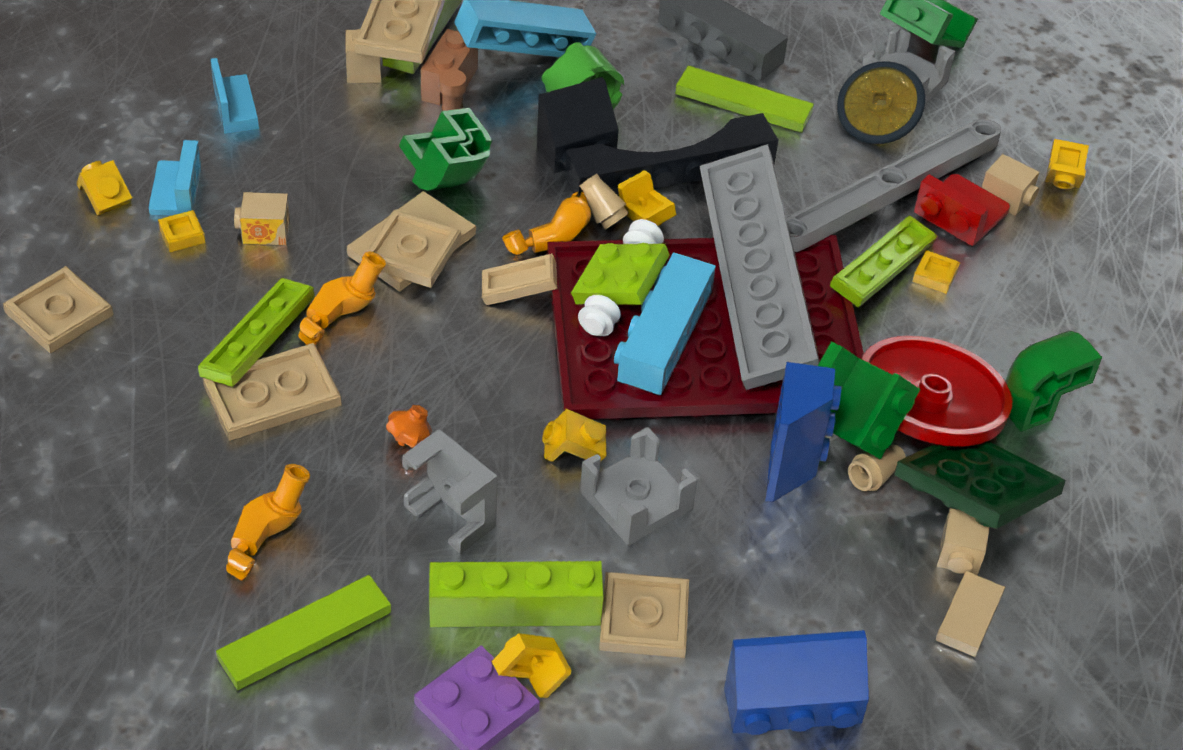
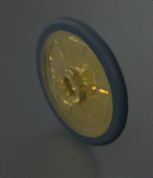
M890 61L874 62L855 71L843 84L837 100L838 117L843 128L859 141L869 144L891 143L906 136L920 121L925 109V90L919 77L908 67ZM879 99L886 100V104L883 106L876 105V102Z

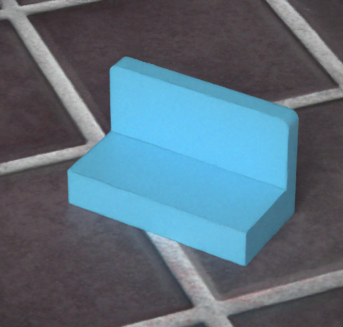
M210 59L213 87L224 134L259 129L258 117L247 74L222 77L218 59Z
M183 141L180 161H158L148 207L149 214L172 216L194 210L202 167L198 141Z

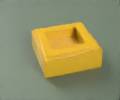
M194 210L158 219L159 229L169 252L205 243V235Z
M926 250L914 273L912 282L947 294L958 272L960 262Z

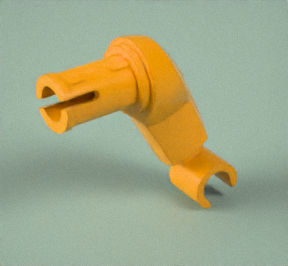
M579 191L575 192L570 198L563 200L551 222L529 229L528 238L524 239L520 229L505 234L502 239L507 250L518 255L528 250V247H532V251L538 253L547 251V242L573 241L587 226L591 218V209L584 192L582 191L580 196Z
M365 252L353 276L340 277L323 284L306 311L307 317L300 323L299 339L306 345L311 343L316 345L325 334L323 328H327L341 315L364 309L375 298L376 293L373 286L386 265L383 257L374 252Z
M297 464L286 465L276 491L263 494L251 500L243 507L231 539V547L233 549L228 555V563L226 565L228 573L243 581L255 564V559L250 556H254L267 537L287 529L296 521L302 511L299 499L306 483L310 479V473L306 468Z

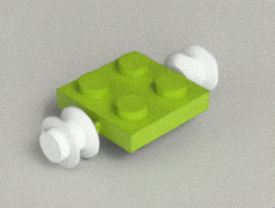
M644 219L635 220L631 223L629 231L624 235L623 244H600L573 288L571 294L575 303L585 304V307L578 313V320L589 334L607 336L613 331L614 324L618 322L621 316L617 304L642 305L670 256L666 245L662 244L664 241L663 232L655 223Z

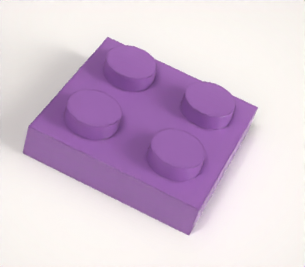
M481 645L414 694V704L460 750H489L539 711L540 701L515 677L498 675L492 663L494 657Z

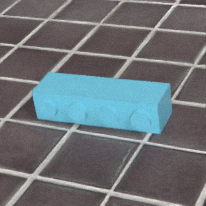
M463 0L454 22L466 46L469 48L561 57L565 54L566 49L576 42H580L583 46H591L597 34L582 9L511 0Z
M672 253L667 265L663 266L654 282V290L649 291L642 303L641 315L633 316L628 329L629 338L627 342L621 341L617 347L614 356V363L619 365L617 381L658 395L662 394L712 293L716 265Z

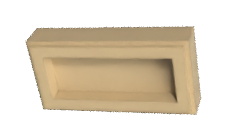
M553 254L482 270V299L486 306L557 289L556 260Z
M966 571L940 626L936 641L976 657L1001 600L1005 586Z

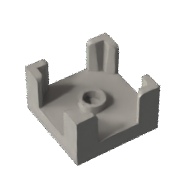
M897 24L889 33L885 53L877 59L875 58L876 52L871 49L864 56L862 67L881 61L896 62L908 67L919 77L923 84L926 105L948 82L955 51L942 45L939 47L935 64L908 52L912 32ZM881 70L867 74L859 79L858 88L913 115L917 105V91L913 83L906 76L895 71Z
M649 427L632 436L630 456L600 471L601 457L599 454L582 462L580 492L627 546L692 511L694 506L697 479L687 468H684L681 472L679 484L658 461L659 438Z
M438 429L402 455V465L406 470L410 468L418 469L427 462L428 474L425 479L404 494V507L414 516L420 517L440 501L446 503L468 522V524L448 538V544L458 553L462 554L496 527L497 475L442 430Z

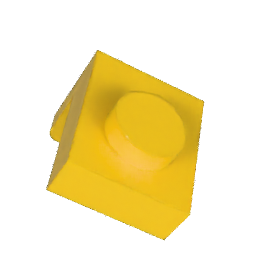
M1054 139L1045 182L1053 183L1054 186L1060 189L1080 188L1086 174L1085 164L1089 145Z
M113 160L104 164L101 161H95L81 169L82 172L79 173L76 184L79 190H85L97 216L131 203L132 196Z
M646 170L618 185L619 196L626 203L624 205L628 212L626 216L631 220L644 219L660 226L663 222L677 215L675 204L654 190L651 174Z
M566 409L554 421H550L544 429L542 441L545 443L544 458L550 462H553L564 451L585 460L596 454H599L601 461L606 457V425Z
M518 633L505 643L504 649L492 660L498 675L529 679L540 698H548L571 674L569 664L555 639L551 637Z

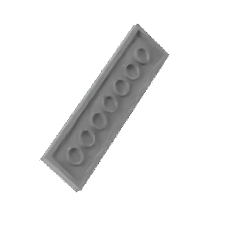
M768 144L701 165L700 171L742 382L746 390L783 380L786 362L818 366L820 362L772 154Z

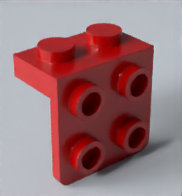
M929 174L921 181L914 213L967 244L974 246L1008 214L1010 205L1008 202L958 174L950 175L943 182Z

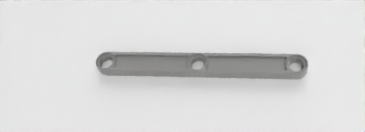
M989 119L974 120L786 217L790 234L798 235L791 236L794 252L806 249L919 189L921 181L929 174L938 179L995 149L999 143L1001 126Z

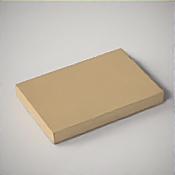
M372 0L355 41V53L423 63L445 0Z
M424 191L397 210L461 230V240L456 249L476 235V225ZM389 216L347 246V256L360 264L364 253L368 250ZM380 272L378 276L399 292L412 283L411 281Z
M314 343L258 359L233 387L203 378L205 390L229 441L342 406L341 395Z

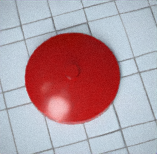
M896 336L873 344L862 357V360L892 375L896 373L921 389L915 398L912 409L906 414L898 428V431L908 436L944 446H973L995 438L1007 423L1012 409V395L1007 383L989 363L958 345L924 336Z

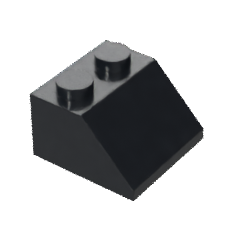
M603 77L539 94L537 149L554 174L565 171L566 150L596 144L617 149L619 129Z

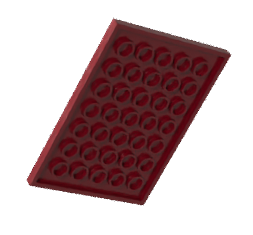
M830 235L804 250L795 252L819 359L821 361L831 341L862 359L864 351L852 302L829 286L833 277L844 269L836 235ZM714 238L664 239L662 243L666 245L670 255L664 266L667 265L674 252L716 265L712 293L661 395L617 381L619 365L614 363V356L621 341L627 342L631 320L634 315H641L642 305L617 304L621 316L618 322L614 324L613 331L607 336H596L589 334L581 326L578 320V313L585 307V304H576L571 294L599 245L608 243L623 244V240L547 242V255L553 254L557 269V289L551 290L563 411L568 409L589 419L777 413L783 380L746 390L742 382Z

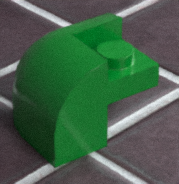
M470 108L441 111L432 132L404 135L399 147L416 169L412 182L420 189L430 191L459 186L473 180L485 166L490 156L492 139Z
M1070 330L1026 347L1015 358L1005 381L1012 395L1010 420L1020 432L1052 421L1061 395L1093 383L1102 356L1081 334Z

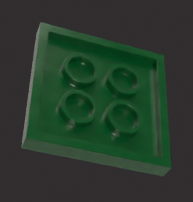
M989 441L973 446L934 444L899 460L895 470V476L908 482L913 489L927 492L942 500L945 506L959 509L976 518L979 524L995 529L1061 495L1066 481Z

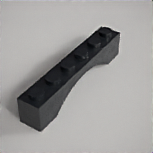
M760 113L731 119L711 137L694 145L676 150L636 152L616 149L602 144L566 150L565 178L572 193L579 191L580 196L583 190L579 185L597 173L601 180L619 196L618 185L644 170L651 174L654 189L702 180L701 165L767 144L775 165L779 140L764 114Z

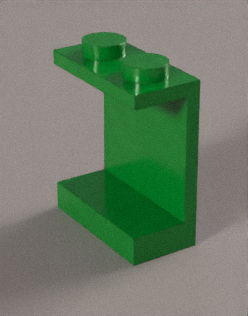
M886 0L880 12V15L931 44L959 48L964 47L978 18L946 0Z
M831 341L818 366L835 368L834 385L841 386L838 411L830 410V412L835 413L833 434L881 459L886 449L893 442L894 435L904 417L912 409L915 398L921 389L896 373L892 375L858 358L844 347Z

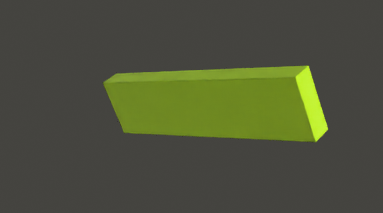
M689 65L676 84L675 94L745 116L763 113L769 123L800 133L803 132L813 113L814 103Z
M909 215L836 274L829 286L859 308L934 244L937 235Z
M281 278L198 365L199 376L233 387L315 298L314 287Z
M367 575L216 650L217 659L238 691L390 614L391 604L372 577Z

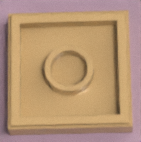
M393 210L366 252H374L383 257L386 265L381 272L431 288L459 244L461 230Z
M67 266L3 303L5 313L50 354L114 315L112 306Z
M605 572L599 651L685 658L689 579Z

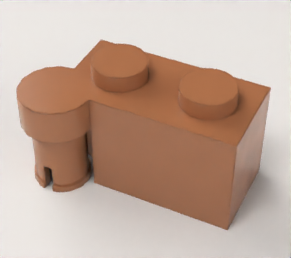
M447 29L421 68V101L439 106L442 104V111L464 108L463 94L466 92V87L478 69V48L467 47L459 31Z

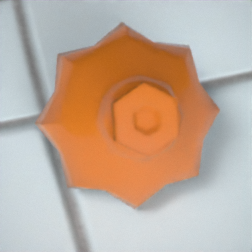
M412 405L407 411H393L388 416L386 430L394 436L401 446L406 444L413 448L432 434L431 426L427 422L428 411L420 405Z

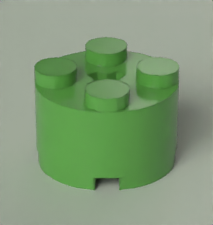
M580 42L571 44L566 49L565 54L542 75V82L545 84L546 92L603 77L607 85L613 110L622 97V93L619 91L621 83L624 85L622 75L599 49L594 46H583Z

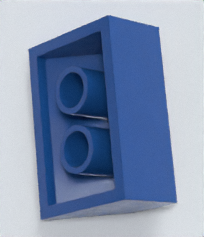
M786 362L771 441L765 501L774 502L816 477L819 461H827L830 438L824 437H832L835 413L830 412V410L838 411L841 397V386L834 385L835 368Z
M865 630L733 640L724 685L732 733L760 735L771 730L791 729L792 731L800 732L809 730L812 727L835 726L837 728H848L855 724H861L869 702L867 637Z

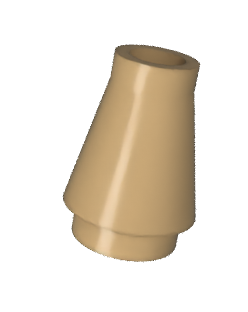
M597 173L579 185L584 192L596 224L601 223L604 229L612 226L628 214L624 207L626 203L601 180Z
M895 444L890 445L886 449L881 459L867 452L858 454L853 458L852 463L848 467L849 478L852 484L861 491H876L891 477L896 470L897 462L906 458V455L902 448Z

